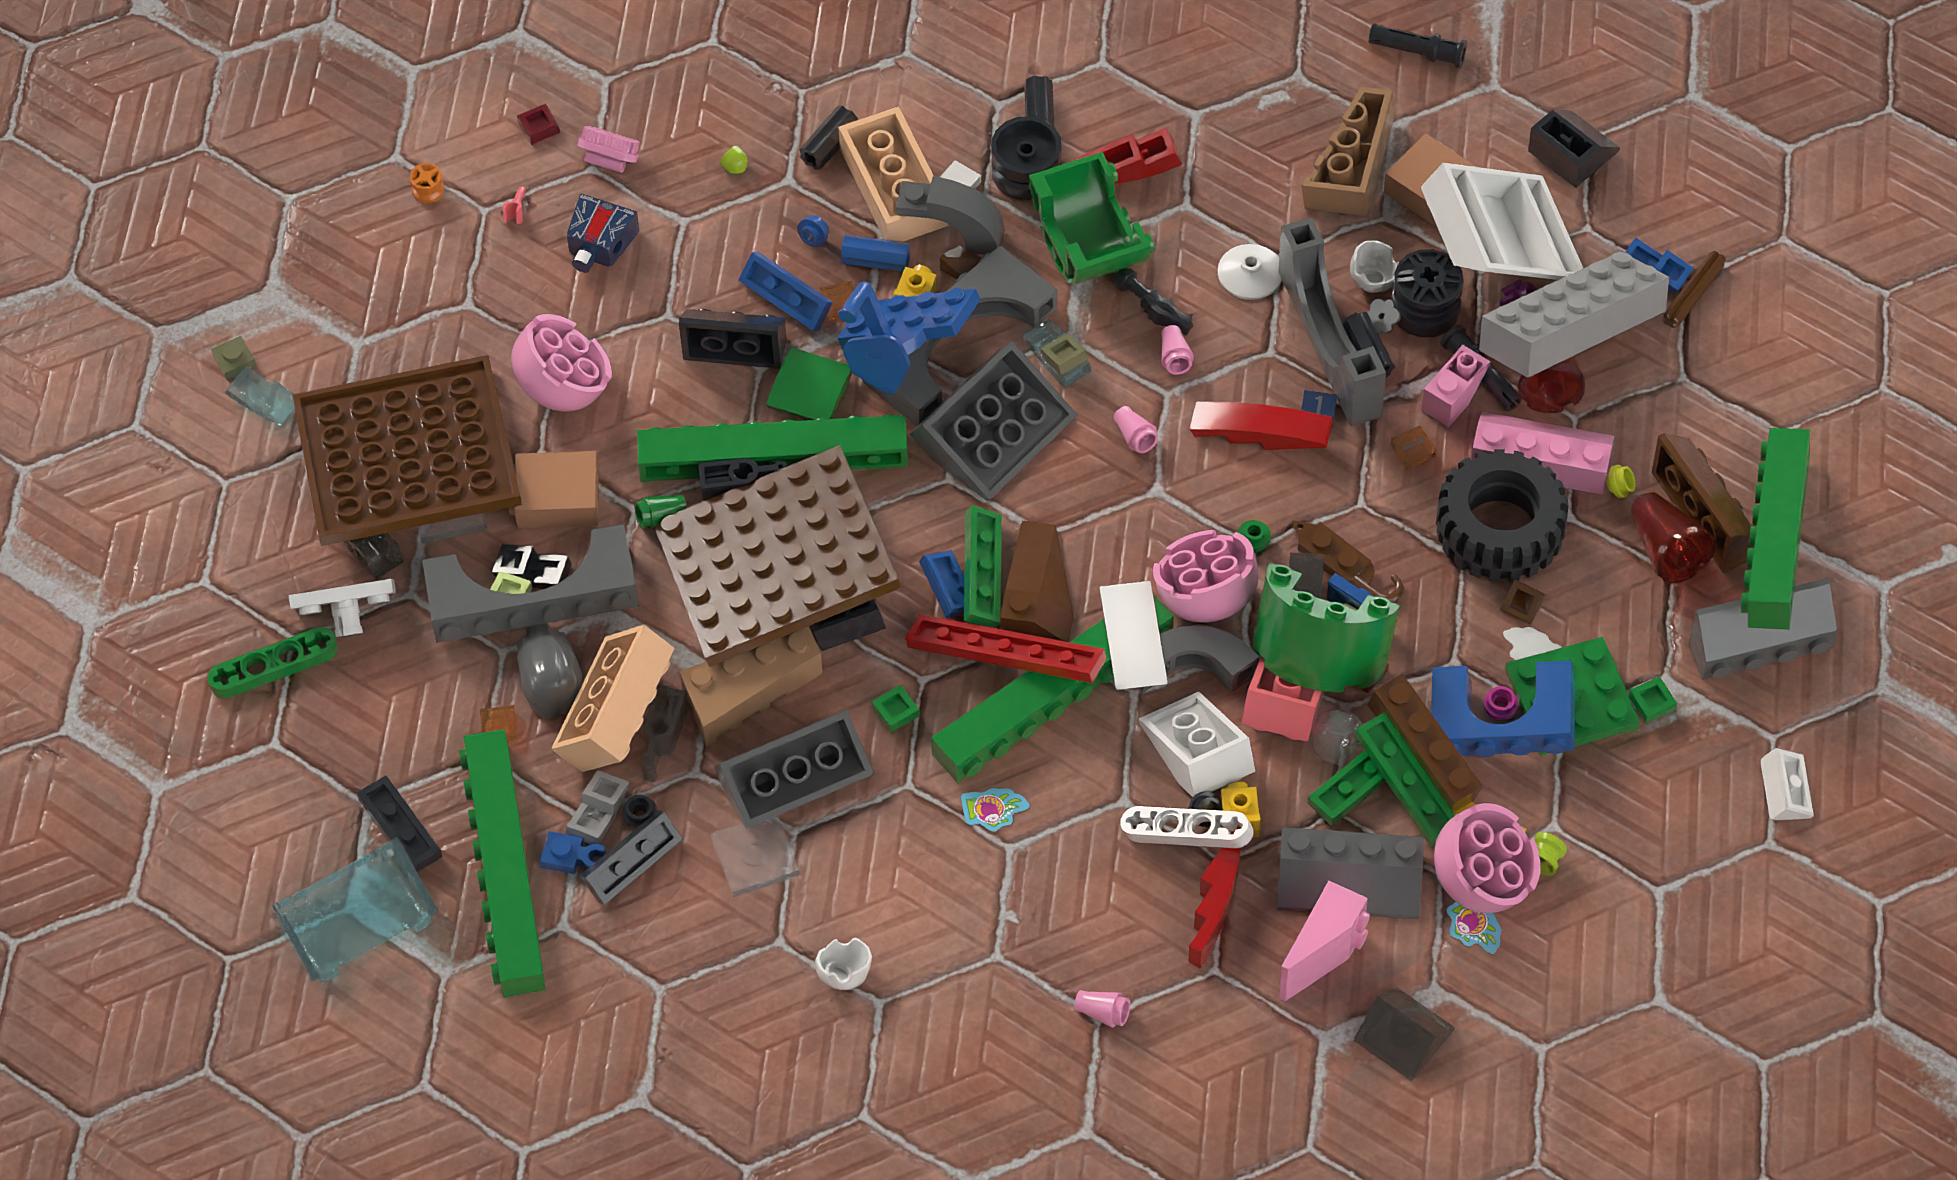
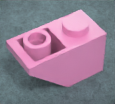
M1462 345L1424 388L1422 411L1449 428L1469 405L1490 365V361Z

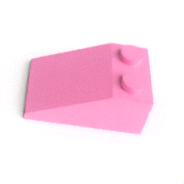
M1328 881L1282 964L1279 999L1287 1001L1347 961L1354 948L1359 950L1362 948L1368 935V930L1365 927L1370 918V913L1366 912L1367 897Z

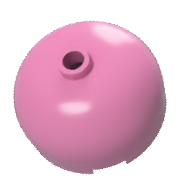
M543 314L536 316L519 334L514 343L511 362L516 380L529 397L546 408L561 412L583 409L596 400L611 379L612 370L609 359L595 338L590 342L585 336L574 329L576 326L575 322L558 315Z
M1206 530L1187 535L1169 545L1165 549L1166 555L1159 564L1154 563L1153 566L1154 580L1165 606L1176 616L1199 623L1219 621L1240 611L1254 595L1259 579V569L1252 544L1245 536L1237 532L1233 536L1217 535L1215 530Z
M1491 803L1474 805L1451 818L1438 835L1434 849V864L1438 879L1448 895L1458 904L1469 910L1480 913L1504 911L1523 901L1537 886L1540 876V857L1538 856L1539 851L1535 839L1529 840L1523 828L1516 822L1520 818L1510 810Z

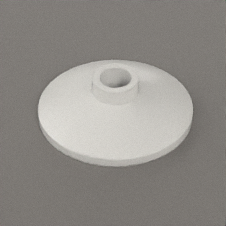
M1245 244L1234 247L1226 252L1219 262V282L1229 294L1245 300L1265 298L1275 292L1282 282L1278 272L1279 258L1273 251L1260 245Z

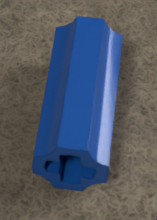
M853 235L844 236L841 264L901 272L904 271L905 267H908L910 243Z

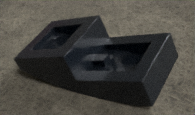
M502 544L492 573L497 577L498 573L502 571L531 581L534 588L546 589L565 580L572 563L568 556L537 554L533 546Z

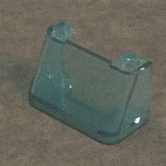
M398 837L311 886L298 891L292 897H286L273 904L268 909L273 921L310 980L313 982L319 979L321 985L340 975L338 967L412 927L416 933L434 923L431 916L439 912Z

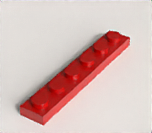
M922 614L918 615L905 637L908 648L1093 683L1106 660L1105 651L1102 648Z

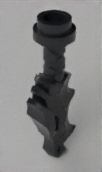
M1124 268L1115 274L1113 282L1116 283V287L1120 291L1130 290L1140 298V305L1144 308V312L1148 314L1149 320L1156 325L1166 327L1170 325L1178 326L1183 335L1187 336L1193 327V314L1182 313L1175 307L1171 298H1163L1157 290H1149L1147 287H1144L1143 284L1137 281V272L1134 269Z

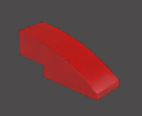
M1167 127L1138 140L1134 134H1130L1074 159L1075 161L1102 152L1108 164L1113 163L1116 168L1118 181L1114 182V184L1144 179L1183 165L1174 139Z

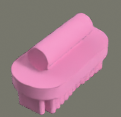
M585 126L577 146L587 149L584 156L585 162L623 173L626 161L637 162L640 142L600 128Z

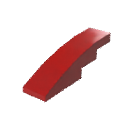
M1196 402L1190 431L1194 437L1225 436L1229 444L1261 443L1264 450L1327 448L1333 419L1331 416L1263 404Z
M1221 847L1200 879V895L1204 899L1196 909L1194 929L1199 932L1189 945L1188 958L1189 963L1200 969L1216 943L1229 912L1238 878L1241 847Z

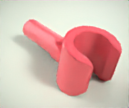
M519 187L515 198L511 202L503 204L504 223H507L510 219H516L517 224L523 222L521 202L526 193L525 187Z

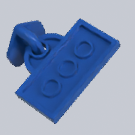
M863 281L856 286L843 308L838 312L839 319L846 322V326L837 340L854 375L882 392L893 395L901 385L910 367L908 354L921 347L926 340L955 337L979 303L980 297L976 289L962 290L961 288H955L942 293L925 292L917 296L905 297L904 295H898L891 299L878 300L872 285L869 282Z

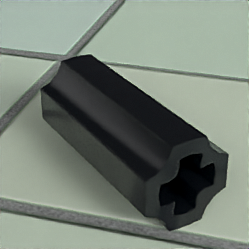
M1034 75L1026 79V85L1024 86L1025 116L1043 119L1054 126L1053 81L1047 76L1039 77Z
M837 106L803 144L799 151L801 154L800 158L806 165L813 167L815 170L822 169L840 148L838 127L858 120L853 111L846 109L844 106Z
M1355 312L1348 316L1342 325L1356 351L1374 346L1386 371V377L1391 375V371L1395 366L1368 313Z

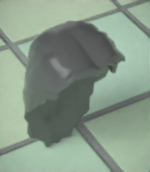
M547 623L528 626L527 634L522 636L521 641L517 643V660L522 691L530 707L538 716L546 719L567 715L583 684V674L577 657L574 654L572 644L567 640L564 632L551 629Z

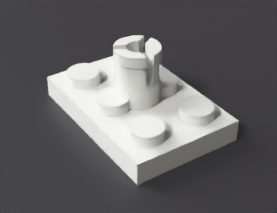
M386 579L288 596L290 608L294 610L299 609L300 615L322 612V605L330 604L335 624V637L363 633L359 619V599L367 598L368 604L390 601L389 595L396 594V588L393 579Z

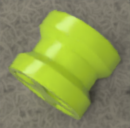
M1538 832L1534 839L1539 851L1540 875L1552 876L1558 869L1557 861L1565 856L1567 847L1558 837L1550 833Z

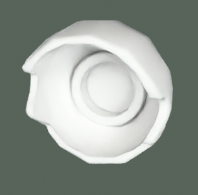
M1377 240L1364 241L1356 247L1350 261V274L1359 288L1370 293L1387 291L1393 286L1394 272L1399 262L1396 263L1393 258L1392 247Z
M853 938L846 944L834 939L826 948L818 952L814 966L820 981L825 985L839 990H849L858 987L866 979L872 962V954L870 948L858 938Z

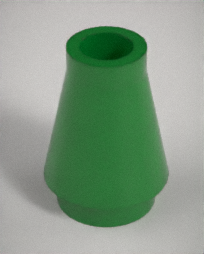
M682 494L676 496L642 497L641 501L636 502L634 505L639 526L642 529L648 527L650 530L661 523L666 516L687 508Z

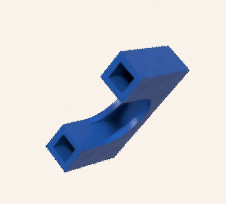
M1571 660L1536 662V696L1534 703L1524 716L1507 724H1490L1478 719L1471 712L1472 683L1467 666L1432 668L1431 714L1461 756L1477 755L1480 757H1491L1495 754L1510 753L1522 756L1530 752L1559 754L1564 751L1575 750V675Z

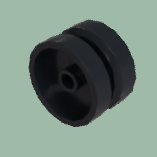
M1025 116L1008 120L995 130L991 140L992 179L997 188L1009 197L1019 200H1033L1029 175L1062 165L1061 137L1054 126L1043 119Z

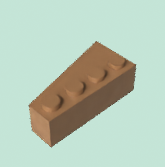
M1360 87L1342 117V124L1337 132L1334 131L1329 138L1328 147L1323 155H1319L1314 163V170L1309 177L1305 178L1301 185L1305 209L1360 216L1369 215L1395 117L1393 90Z
M809 626L713 666L709 667L708 663L704 662L679 671L683 696L705 746L708 747L717 741L716 737L727 730L730 732L742 725L743 720L757 711L759 713L771 707V702L782 695H790L823 674L821 652Z

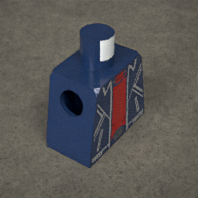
M581 193L567 232L569 253L575 256L572 261L573 267L580 272L587 273L594 262L607 267L612 266L640 231L637 211Z

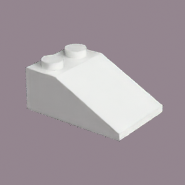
M1196 692L1139 718L1140 725L1177 782L1192 797L1200 792L1211 793L1255 772L1249 737L1200 692Z

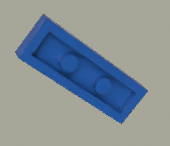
M759 251L751 253L738 279L812 331L820 330L833 304V301Z

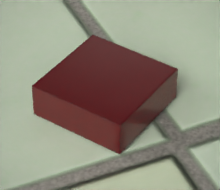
M546 104L517 115L518 123L531 145L560 133L559 125Z

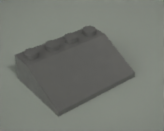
M1011 340L998 349L909 434L931 459L986 501H989L1078 414Z

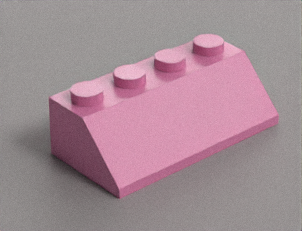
M1482 411L1478 421L1471 460L1474 459L1476 453L1486 451L1487 454H1492L1494 449H1505V453L1514 454V450L1523 452L1526 458L1531 459L1533 456L1542 461L1543 468L1550 467L1556 473V480L1559 479L1565 488L1603 495L1614 436Z

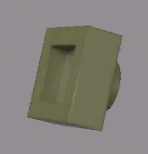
M1069 333L1041 348L1042 358L1060 375L1088 360L1086 349Z
M241 336L211 349L213 358L226 380L257 367L253 355Z

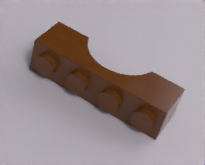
M1403 673L1374 690L1367 704L1375 717L1383 712L1387 714L1452 812L1454 813L1474 801L1483 785Z

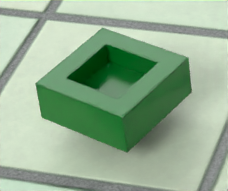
M1657 677L1629 691V698L1645 723L1676 710L1677 702L1661 677Z
M901 684L872 701V709L890 733L920 716V709Z

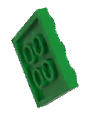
M1604 637L1506 662V674L1518 698L1522 713L1525 715L1532 707L1536 696V662L1571 660L1575 675V746L1639 728V719ZM1539 752L1540 756L1549 754L1548 752Z

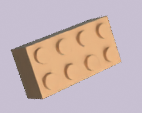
M899 106L838 127L840 151L884 240L903 242L948 226V223L936 219L897 215L896 204L902 181L931 184L933 177Z
M646 625L606 636L551 750L580 772L619 763L624 760L630 751L629 744L634 733L643 724L644 718L642 716L648 704L652 702L657 694L656 687L658 682L670 666L669 659L675 648Z

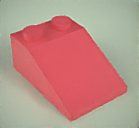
M1261 656L1247 692L1241 724L1250 726L1258 731H1269L1284 735L1291 740L1308 742L1325 691L1298 686L1278 677L1264 666L1265 660Z

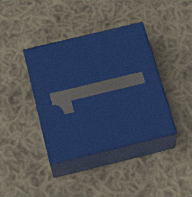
M1304 390L1301 410L1331 416L1334 421L1337 394Z

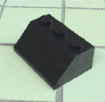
M686 309L679 317L683 360L781 369L787 337L785 318L769 314L761 316L741 312H716L708 309Z

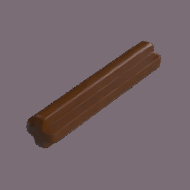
M1717 251L1709 253L1665 311L1663 322L1666 325L1676 328L1681 324L1724 267L1726 259L1724 255L1719 254Z

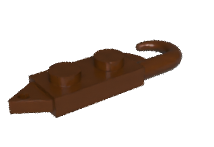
M1292 521V528L1298 541L1297 550L1331 576L1335 573L1357 588L1367 590L1373 597H1383L1391 603H1396L1400 600L1404 586L1397 575L1393 574L1391 576V580L1395 584V590L1390 594H1381L1370 586L1375 570L1368 557L1322 522L1316 525Z

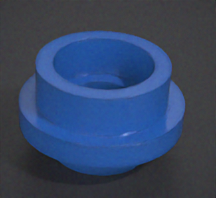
M812 215L803 218L798 223L797 231L804 243L813 247H820L827 241L829 227L821 217Z

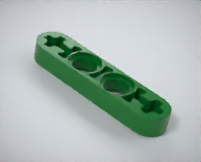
M314 628L220 663L209 671L208 683L210 689L219 698H230L327 662L337 654L338 646L335 634L328 628ZM323 640V642L326 644V647L320 649V647L317 645L318 641ZM305 645L307 647V651L309 652V655L306 656L303 650V646ZM291 650L299 654L298 658L290 663L280 660L281 655L286 651ZM259 662L266 665V669L261 674L252 675L248 673V668L254 663ZM238 670H241L242 672V680L239 679V675L237 674ZM226 676L229 683L222 685L220 678Z

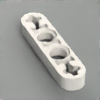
M1138 806L1128 809L1121 818V827L1131 841L1138 843L1240 848L1247 845L1253 837V827L1243 813L1234 811ZM1140 820H1143L1145 824H1139ZM1170 820L1179 821L1174 831L1169 833L1162 832L1166 822ZM1211 822V827L1206 833L1201 835L1195 834V829L1200 823ZM1237 825H1240L1242 829L1236 830ZM1234 830H1236V831L1234 832V835H1231V833L1229 832V831H1234Z

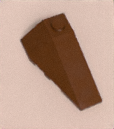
M1022 520L1000 615V629L1069 642L1073 624V610L1056 525Z

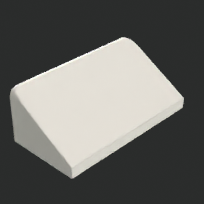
M1775 748L1761 759L1770 819L1812 818L1814 814L1804 756Z

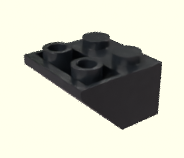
M1554 109L1531 127L1528 152L1575 188L1620 150L1619 146L1573 111Z

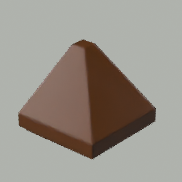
M959 245L940 257V270L958 279L960 275L970 272L978 265L981 257Z
M1515 579L1500 610L1531 625L1546 594Z

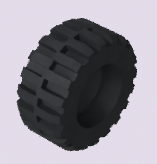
M1494 449L1492 454H1487L1486 451L1476 453L1473 460L1469 457L1458 463V469L1453 468L1447 474L1446 481L1442 484L1439 492L1436 533L1438 541L1443 544L1442 550L1447 557H1455L1454 564L1461 570L1468 568L1471 570L1470 575L1481 578L1483 575L1490 577L1489 581L1500 582V578H1508V582H1512L1515 579L1519 581L1520 576L1524 574L1526 578L1538 574L1539 567L1544 569L1550 565L1553 556L1558 555L1562 547L1569 508L1568 498L1565 496V487L1559 479L1556 480V473L1550 467L1543 468L1542 461L1533 456L1531 459L1526 458L1523 452L1514 450V454L1505 453V449ZM1505 501L1524 509L1532 521L1519 529L1497 530L1482 524L1476 519L1472 511L1479 505L1487 502Z

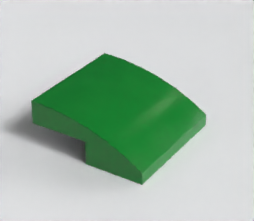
M791 347L777 375L766 405L769 408L807 420H815L817 418L833 419L839 400L844 398L852 376L848 364Z

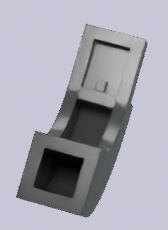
M934 176L932 177L931 184L902 181L896 204L897 215L936 219L950 224L962 234L966 249L972 253H992L997 247L1001 246L1005 231L1002 215L994 203L979 191L960 182Z
M1192 625L1174 628L1159 634L1166 676L1184 668L1202 669L1216 676L1232 693L1253 678L1259 663V656L1244 641L1218 628ZM1153 686L1138 688L1144 693Z

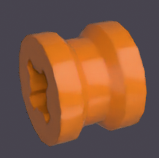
M422 163L412 169L410 172V183L414 198L423 204H432L440 200L444 194V184L439 167L431 163Z

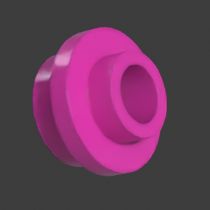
M1498 686L1486 694L1483 705L1485 712L1490 717L1497 720H1507L1516 714L1519 702L1511 689ZM1504 703L1506 707H1498L1495 704Z

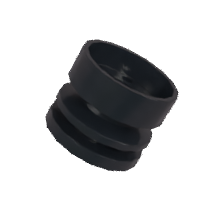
M1434 249L1417 250L1407 254L1396 267L1392 301L1395 302V309L1401 315L1397 325L1408 334L1421 338L1437 337L1447 333L1458 320L1464 283L1463 271L1461 267L1453 265L1447 253Z

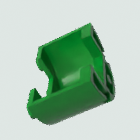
M1102 152L1029 175L1035 210H1039L1040 221L1043 225L1040 228L1045 243L1058 271L1068 284L1072 283L1075 285L1146 262L1150 258V253L1155 251L1151 235L1149 233L1144 234L1139 222L1132 224V230L1127 209L1125 207L1121 208L1115 198L1114 182L1118 181L1116 168L1113 163L1108 164Z
M1269 563L1252 638L1253 651L1258 656L1261 655L1265 660L1264 666L1278 677L1290 683L1326 692H1343L1344 686L1356 685V688L1360 690L1378 682L1385 674L1400 605L1391 603L1383 597L1367 595L1358 611L1347 608L1339 602H1329L1316 598L1308 592L1295 591L1294 589L1301 580L1302 573L1293 571L1285 565Z

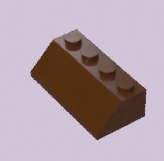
M1666 433L1659 435L1651 471L1653 476L1722 573L1746 563L1748 548H1754L1750 547V528L1756 525L1748 521L1740 502L1730 496L1722 477L1718 473L1713 472L1708 465L1704 452L1700 448H1696L1690 438Z

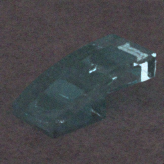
M1049 319L1024 334L1023 338L1050 374L1061 385L1067 387L1091 372L1090 362L1086 360L1060 375L1042 358L1041 348L1066 334Z
M247 365L225 392L226 395L245 408L280 426L295 410L293 393L276 380L271 384Z

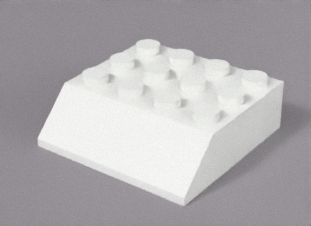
M1442 163L1421 186L1427 205L1430 208L1453 265L1484 272L1560 280L1569 274L1583 269L1543 176Z

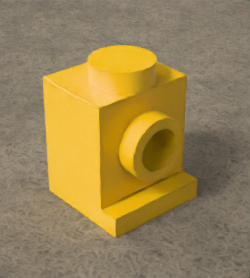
M916 265L913 269L905 267L893 297L898 295H904L905 297L917 296L925 292L936 293L937 275L933 274L928 267L923 265Z
M1233 782L1228 785L1227 789H1221L1223 811L1243 813L1253 827V837H1259L1260 814L1256 787H1248V784L1245 782Z

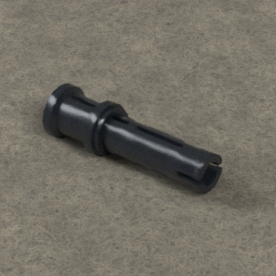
M1373 23L1368 41L1370 44L1424 55L1430 62L1440 60L1453 63L1456 68L1462 67L1467 50V40L1462 39L1460 42L1444 39L1441 37V34L1437 33L1435 35L1432 34L1430 37L1385 27Z
M1462 324L1451 328L1440 341V345L1444 349H1449L1453 354L1464 345L1487 359L1484 356L1485 353L1479 351L1480 344H1475L1466 334V328ZM1490 363L1481 382L1504 406L1506 411H1511L1517 407L1512 401L1520 404L1523 396Z

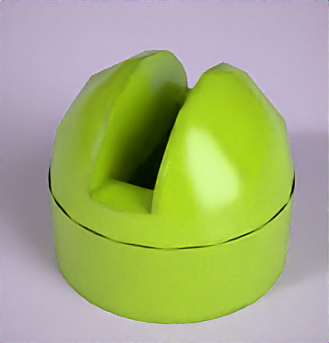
M738 146L729 149L720 160V165L731 174L738 175L747 168L748 158Z

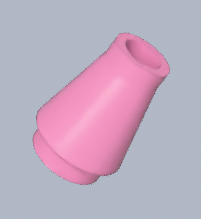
M1175 325L1167 326L1161 332V363L1169 373L1175 375L1183 374L1192 367L1194 355L1182 336L1180 328Z
M1128 406L1121 407L1115 412L1114 421L1118 424L1131 450L1145 453L1156 445L1158 435L1154 425L1133 412Z
M1080 990L1075 999L1074 1009L1113 1028L1116 1025L1123 1026L1126 1023L1130 1011V999L1123 997V994L1118 992H1087Z

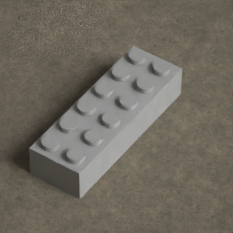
M1621 251L1614 253L1603 260L1483 315L1479 351L1520 374L1530 377L1665 312L1669 277L1657 271L1654 267L1632 258L1628 253Z

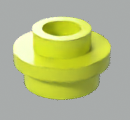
M1611 466L1609 474L1606 476L1607 487L1616 497L1620 499L1625 498L1635 490L1633 472L1628 466Z

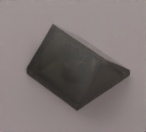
M1396 987L1377 996L1357 1031L1354 1041L1410 1081H1413L1453 1033L1455 1027Z

